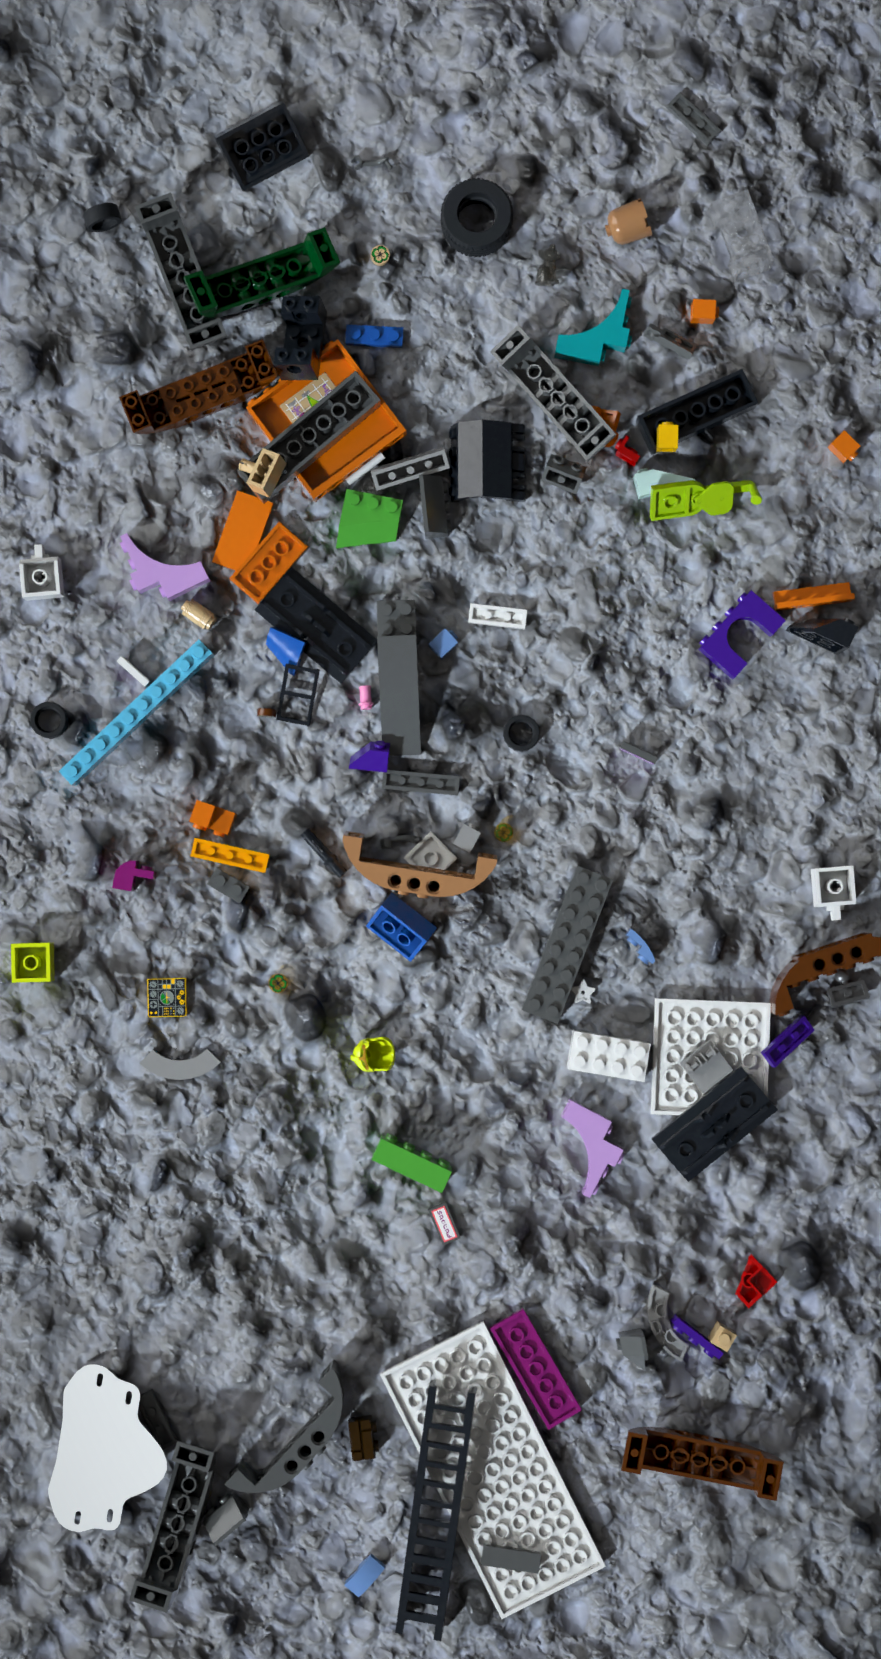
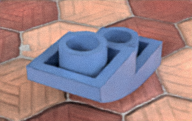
M629 928L625 934L628 936L627 941L635 947L638 944L640 945L636 951L639 954L637 958L645 964L648 962L653 964L655 959L650 948L634 930Z
M370 1554L359 1564L358 1570L345 1581L344 1586L360 1597L379 1577L386 1565Z

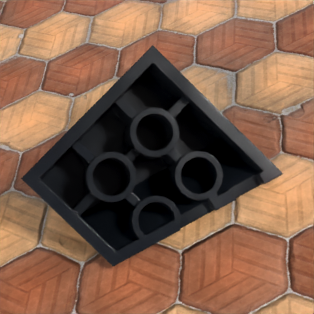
M812 618L787 627L786 631L838 655L850 647L859 627L854 625V621L844 618V620Z

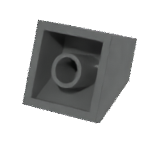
M235 1491L230 1495L228 1493L219 1500L220 1504L218 1506H212L204 1513L206 1516L203 1524L215 1546L246 1521L249 1508Z

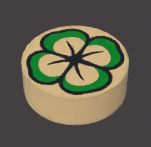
M378 245L372 249L371 260L375 265L383 266L389 261L390 253L385 246Z

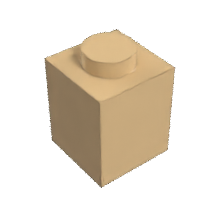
M717 1321L708 1339L712 1344L728 1352L737 1335L734 1330Z

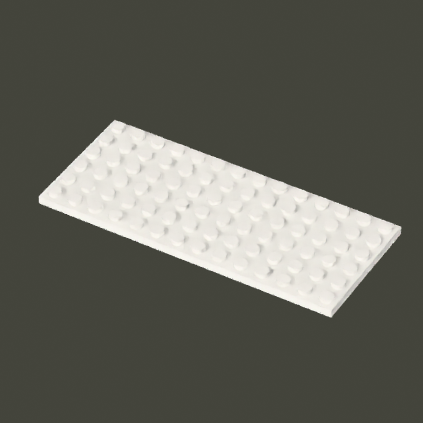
M484 1321L380 1373L419 1454L428 1389L431 1380H435V1385L437 1386L435 1403L466 1408L468 1391H471L472 1387L477 1388L458 1532L501 1619L606 1567ZM434 1409L432 1421L463 1427L465 1414ZM430 1428L428 1440L463 1446L465 1434ZM429 1447L427 1460L458 1465L459 1452ZM426 1466L432 1480L455 1484L457 1471ZM437 1488L444 1502H453L454 1490ZM483 1543L541 1552L539 1574L481 1565Z

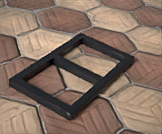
M286 663L276 720L306 725L307 727L310 726L320 669ZM289 668L315 673L311 695L286 690ZM284 695L311 699L307 721L281 716Z

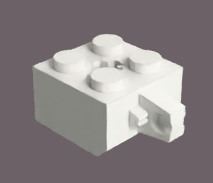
M43 544L34 545L35 555H32L31 559L19 561L22 598L30 601L65 597L61 559L58 556L49 557V554H45ZM42 575H44L45 579H43V581L40 582L38 579L42 578Z
M853 866L811 869L814 907L826 906V911H830L832 921L841 920L840 910H844V905L856 904ZM832 883L837 884V888H834V892L832 891L833 889H830V885Z

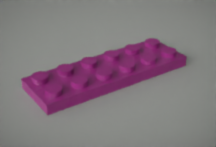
M524 1308L490 1327L548 1430L582 1411Z

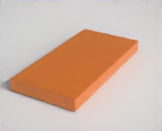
M237 490L212 563L236 571L260 544L274 503L267 501L263 504L258 497Z
M279 521L229 580L259 604L308 546Z

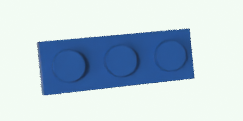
M346 324L345 344L350 346L402 348L403 327Z

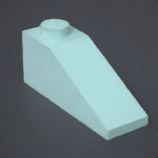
M648 468L637 470V473L633 476L638 500L651 496V485L688 480L696 481L693 478L654 469L648 470Z

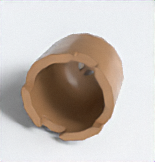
M641 198L617 207L608 214V225H605L608 237L612 236L617 244H628L652 236L651 226H648L646 220L648 216Z

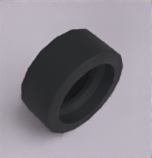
M114 203L95 205L87 209L83 214L86 227L90 232L110 230L118 226L122 221L118 206Z
M54 702L40 703L31 712V727L41 737L57 738L68 727L69 719L67 712L63 707ZM46 709H53L60 715V725L54 731H45L39 726V715Z
M527 715L512 717L504 726L503 731L504 741L508 747L520 752L528 751L534 747L539 740L540 734L536 721ZM518 722H525L532 728V738L526 744H517L511 739L510 730Z

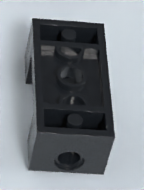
M283 296L281 315L287 325L284 347L275 348L273 365L281 380H318L327 310L320 296ZM301 342H308L305 347H299Z

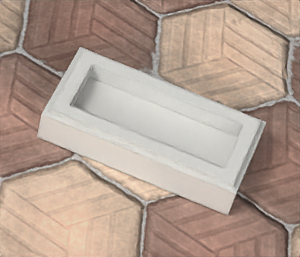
M121 656L117 660L143 686L147 688L152 684L125 657Z

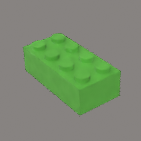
M382 1134L371 1160L438 1192H443L452 1173V1166L449 1165V1161L442 1158L437 1160L432 1157L433 1154L423 1149L420 1152L409 1142L405 1141L403 1144L397 1141L398 1138L392 1134Z

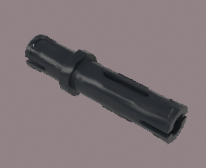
M309 828L300 835L324 861L323 864L328 866L338 878L347 872L336 859L337 856L332 854ZM312 840L323 850V852L319 850V848L312 842Z

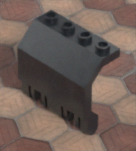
M482 419L457 422L449 429V439H451V447L449 449V457L451 458L449 495L451 496V502H460L469 498L504 499L511 502L526 501V492H521L526 490V486L513 484V479L521 480L526 478V474L521 473L526 471L525 454H522L525 453V448L513 446V441H525V435H523L525 434L524 424Z

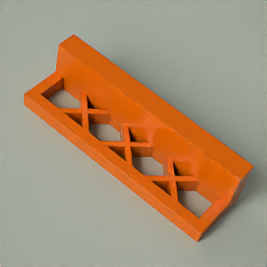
M850 582L773 592L775 611L846 603L855 599V594L851 593Z

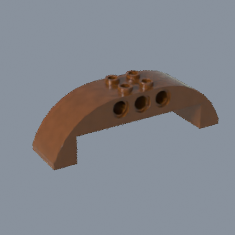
M636 1427L628 1430L621 1471L641 1475V1470L647 1469L754 1490L758 1498L777 1501L784 1461L758 1448L727 1439L669 1428Z

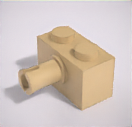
M263 448L256 463L243 458L241 462L244 464L239 463V470L250 473L246 483L253 492L270 498L287 463L280 454Z

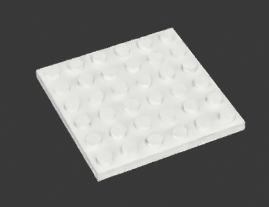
M655 998L650 1114L681 1115L730 1075L728 1074L703 1094L681 1066L680 1062L709 1040L716 1045L719 1052L734 1071L742 1066L768 1097L769 1063L761 1052L770 1042L771 1003Z

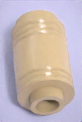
M194 599L186 600L181 607V610H183L182 615L204 630H210L217 620L214 613Z

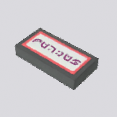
M446 1202L428 1209L442 1245L461 1238Z

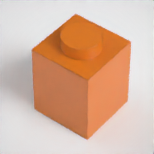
M693 299L690 323L713 324L715 318L719 317V306H716V300Z
M844 430L827 448L844 464L847 460L851 462L859 454L857 450L860 445Z

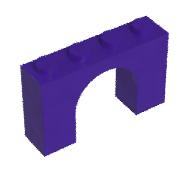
M752 590L748 594L744 592L737 600L739 604L735 608L731 606L724 614L727 618L723 622L719 620L713 626L712 630L714 632L709 637L706 634L699 642L702 646L698 650L732 680L748 663L735 653L728 644L727 632L730 625L738 620H748L756 624L771 637L786 621Z

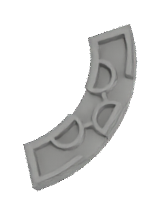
M153 1049L139 1064L158 1076L174 1080L195 1078L211 1071L221 1061L209 1049L187 1060L170 1059Z
M652 1284L647 1304L650 1327L662 1348L672 1357L682 1362L690 1344L680 1338L670 1325L667 1305L671 1292Z

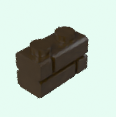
M372 1415L350 1417L348 1419L352 1461L375 1459L376 1452H379V1442L374 1440V1433H377L376 1420L372 1421Z

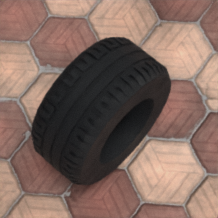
M472 178V180L468 179L459 182L448 192L441 207V227L445 239H447V242L454 250L469 257H484L495 253L505 244L510 236L513 225V206L504 189L498 186V184L493 183V181L483 178ZM470 204H483L493 211L495 221L492 227L486 231L471 232L460 224L459 214L463 208Z

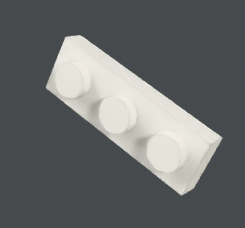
M470 603L468 623L525 630L527 610Z

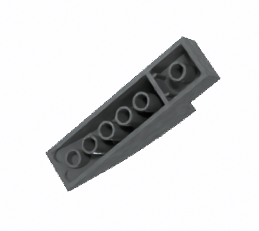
M415 600L376 601L382 741L390 743L389 756L421 755Z

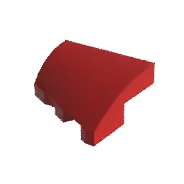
M751 1254L748 1257V1262L735 1294L749 1309L774 1287L778 1281Z

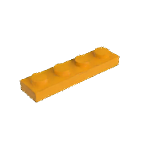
M194 838L191 857L266 873L270 854Z

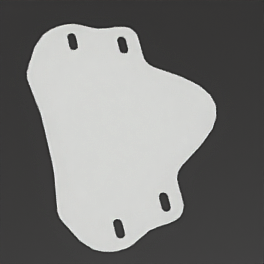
M95 1364L83 1366L78 1370L64 1389L63 1421L59 1447L48 1487V1495L55 1517L63 1527L75 1532L94 1528L115 1530L120 1524L125 1501L157 1485L164 1478L167 1471V1460L162 1448L138 1419L139 1389L129 1382L118 1379L107 1368ZM99 1373L103 1375L102 1385L100 1387L97 1386V1377ZM128 1391L132 1393L129 1405L125 1402ZM109 1509L113 1510L112 1522L107 1521ZM77 1511H80L81 1513L79 1524H75V1515Z

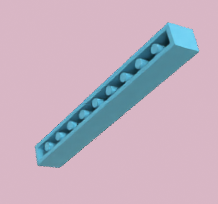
M198 639L59 770L62 776L71 785L77 786L215 655Z

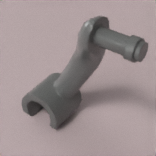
M355 155L351 159V163L355 161L360 162L355 166L356 170H360L362 166H378L386 163L389 170L393 168L388 161L389 157L363 161L360 156Z

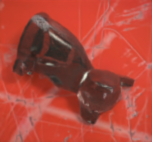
M551 244L546 250L538 251L539 257L544 261L537 271L536 286L552 287L554 284H559V280L556 278L557 267L555 261L560 260V254L555 249V244Z

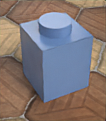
M444 629L428 646L442 660L458 645V637L452 630L447 631Z

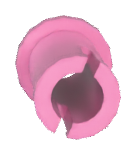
M360 686L359 706H361V710H370L374 705L371 698V686Z

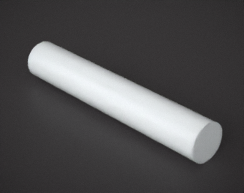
M380 452L345 480L351 485L384 460V455Z

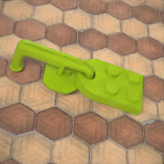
M694 480L651 485L650 519L651 521L692 516L699 513L702 509L711 516L726 514L732 508L734 493L750 492L751 503L755 505L760 504L762 498L756 484L751 480L723 481L707 486Z

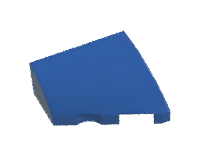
M270 627L266 640L267 647L284 667L286 663L299 666L300 658L307 642L293 637L291 634L278 628ZM289 668V673L295 676L297 670Z

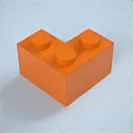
M196 800L189 822L194 823V828L203 831L209 828L214 830L213 834L224 838L225 834L230 835L237 814Z

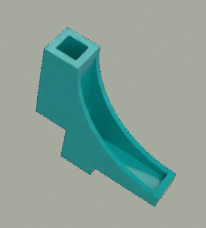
M622 289L614 310L596 327L578 334H559L554 358L599 367L600 361H604L605 349L625 352L626 347H630L632 336L629 335L630 329L623 328L626 327L628 315H625L626 308L630 309L632 297H629L630 290Z

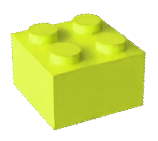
M54 942L11 944L12 983L55 981Z

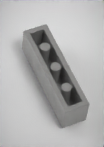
M440 447L370 469L378 491L419 478L421 474L429 475L448 469L450 466L445 449Z

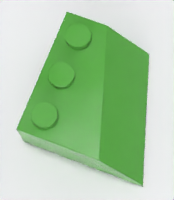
M346 489L336 549L396 542L403 500Z

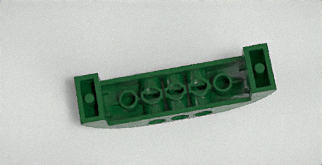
M324 227L307 233L303 243L206 277L201 270L184 276V280L200 315L204 317H222L239 313L294 293L327 275L340 264V260Z

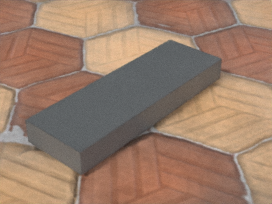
M681 92L666 107L707 146L721 133V129Z
M153 1389L141 1394L139 1410L152 1436L162 1450L177 1443L178 1439Z
M483 1543L481 1565L539 1574L541 1552Z

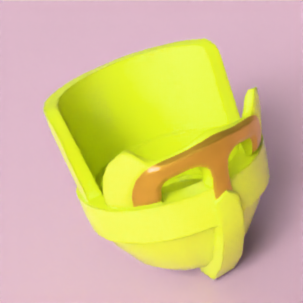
M387 1037L365 1038L355 1046L350 1057L362 1071H388L395 1062V1048L392 1041Z

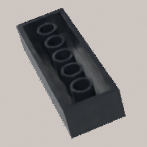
M740 369L638 415L636 423L650 454L653 455L658 453L656 452L657 428L662 422H673L674 425H678V443L755 409L758 401L743 369Z

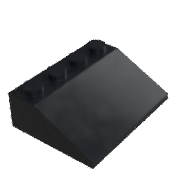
M282 101L267 107L214 136L242 191L309 157L287 107Z

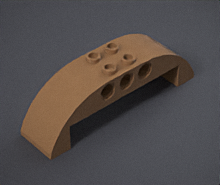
M346 831L343 835L344 848L354 867L374 884L396 890L401 895L415 893L419 898H428V896L447 897L462 894L483 882L497 864V855L478 852L475 874L361 857L365 834ZM398 875L401 880L394 881L391 876ZM418 878L420 883L413 884L410 879ZM431 881H437L439 883V886L432 887L429 883Z

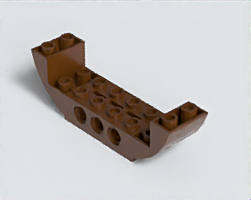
M263 339L245 346L247 351L245 354L143 395H140L135 390L120 396V401L133 433L150 434L173 428L176 429L246 401L249 397L263 390L277 377Z
M863 932L791 956L792 961L782 969L772 987L769 998L771 1013L780 1017L790 1014L789 1010L794 1009L787 987L794 988L800 986L801 981L812 982L818 980L819 975H833L838 973L837 969H851L856 967L855 963L863 962L864 964L874 961L875 956L880 957L881 937L872 936V933ZM852 948L856 950L854 956L851 954ZM835 953L838 957L836 962L833 961V955ZM818 959L819 966L815 968L814 963Z

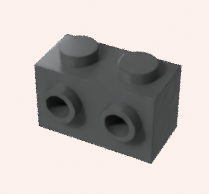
M551 454L541 481L577 494L587 467L582 466L578 462L564 459L562 456Z

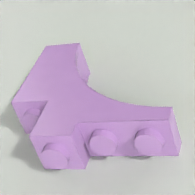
M127 533L120 536L122 539L120 545L124 553L128 552L131 558L128 562L132 570H137L130 574L132 579L129 580L134 591L138 590L142 594L161 585L158 589L162 597H167L171 601L210 582L201 561L190 565L164 564L151 559L141 552Z
M569 1099L561 1117L578 1131L584 1141L588 1155V1174L582 1193L590 1198L592 1194L595 1195L600 1186L598 1184L600 1178H604L609 1169L606 1167L607 1164L615 1167L616 1164L621 1163L624 1158L623 1149L604 1139L605 1135L609 1136L613 1128L610 1119Z

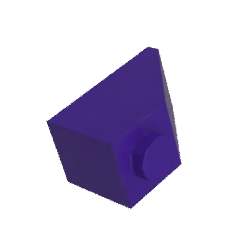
M371 741L351 756L349 769L387 772L390 743Z

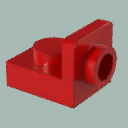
M626 435L624 440L620 438L617 442L615 456L635 467L640 455H638L635 449L625 447L629 436Z

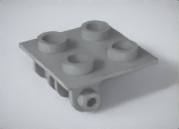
M711 1040L680 1062L681 1066L703 1094L734 1071Z

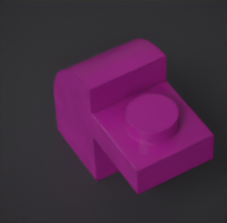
M127 861L116 870L112 888L134 891L136 877L156 879L157 872L152 871V867L142 865L138 869L139 861Z

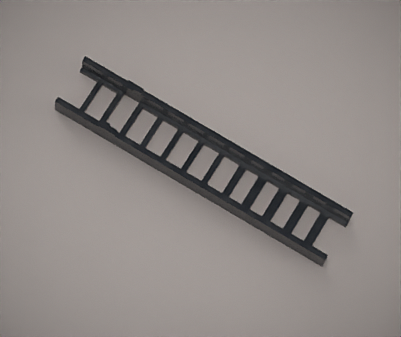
M431 1380L428 1389L395 1633L403 1634L405 1619L434 1624L433 1640L441 1641L446 1617L477 1388L472 1387V1390L468 1391L466 1408L435 1403L437 1386L435 1385L436 1381ZM434 1409L465 1414L463 1427L433 1422ZM435 1428L464 1433V1444L459 1446L428 1440L429 1429ZM429 1447L459 1452L458 1465L427 1460ZM426 1466L457 1471L455 1484L424 1479ZM423 1486L454 1490L453 1502L422 1498ZM421 1504L451 1509L450 1522L419 1517ZM418 1523L449 1528L447 1541L417 1536ZM415 1544L446 1549L445 1558L414 1553ZM413 1563L443 1568L442 1577L412 1572ZM410 1582L441 1587L440 1596L409 1591ZM414 1601L438 1606L437 1615L406 1610L407 1602Z

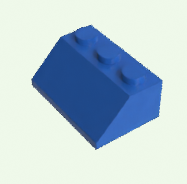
M394 893L389 895L366 925L368 929L410 962L437 929V927Z

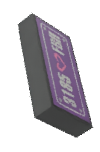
M625 741L619 747L620 750L652 765L658 759L657 756Z

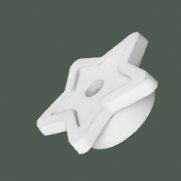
M582 979L579 986H574L571 989L575 994L574 1002L578 1003L583 1000L590 1004V995L595 991V988L587 986L585 980Z

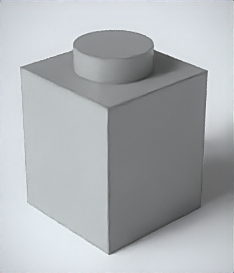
M468 823V825L464 824L453 845L470 853L481 834L478 831L479 827Z

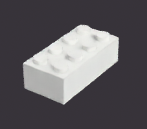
M573 1030L567 1069L645 1082L651 1044L645 1041Z

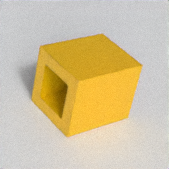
M662 422L657 428L656 452H676L678 449V425H674L673 422Z

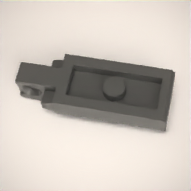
M651 323L644 334L649 340H654L660 343L662 347L671 349L679 356L689 360L697 348L695 343L665 327L662 330Z

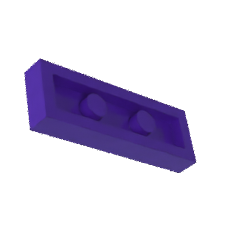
M800 1015L761 1054L769 1065L775 1068L815 1029L804 1015Z
M677 1314L672 1317L673 1328L678 1333L683 1334L684 1332L689 1336L688 1340L695 1346L700 1344L704 1347L703 1351L709 1357L713 1358L715 1356L718 1359L722 1357L723 1351L712 1344L708 1338Z

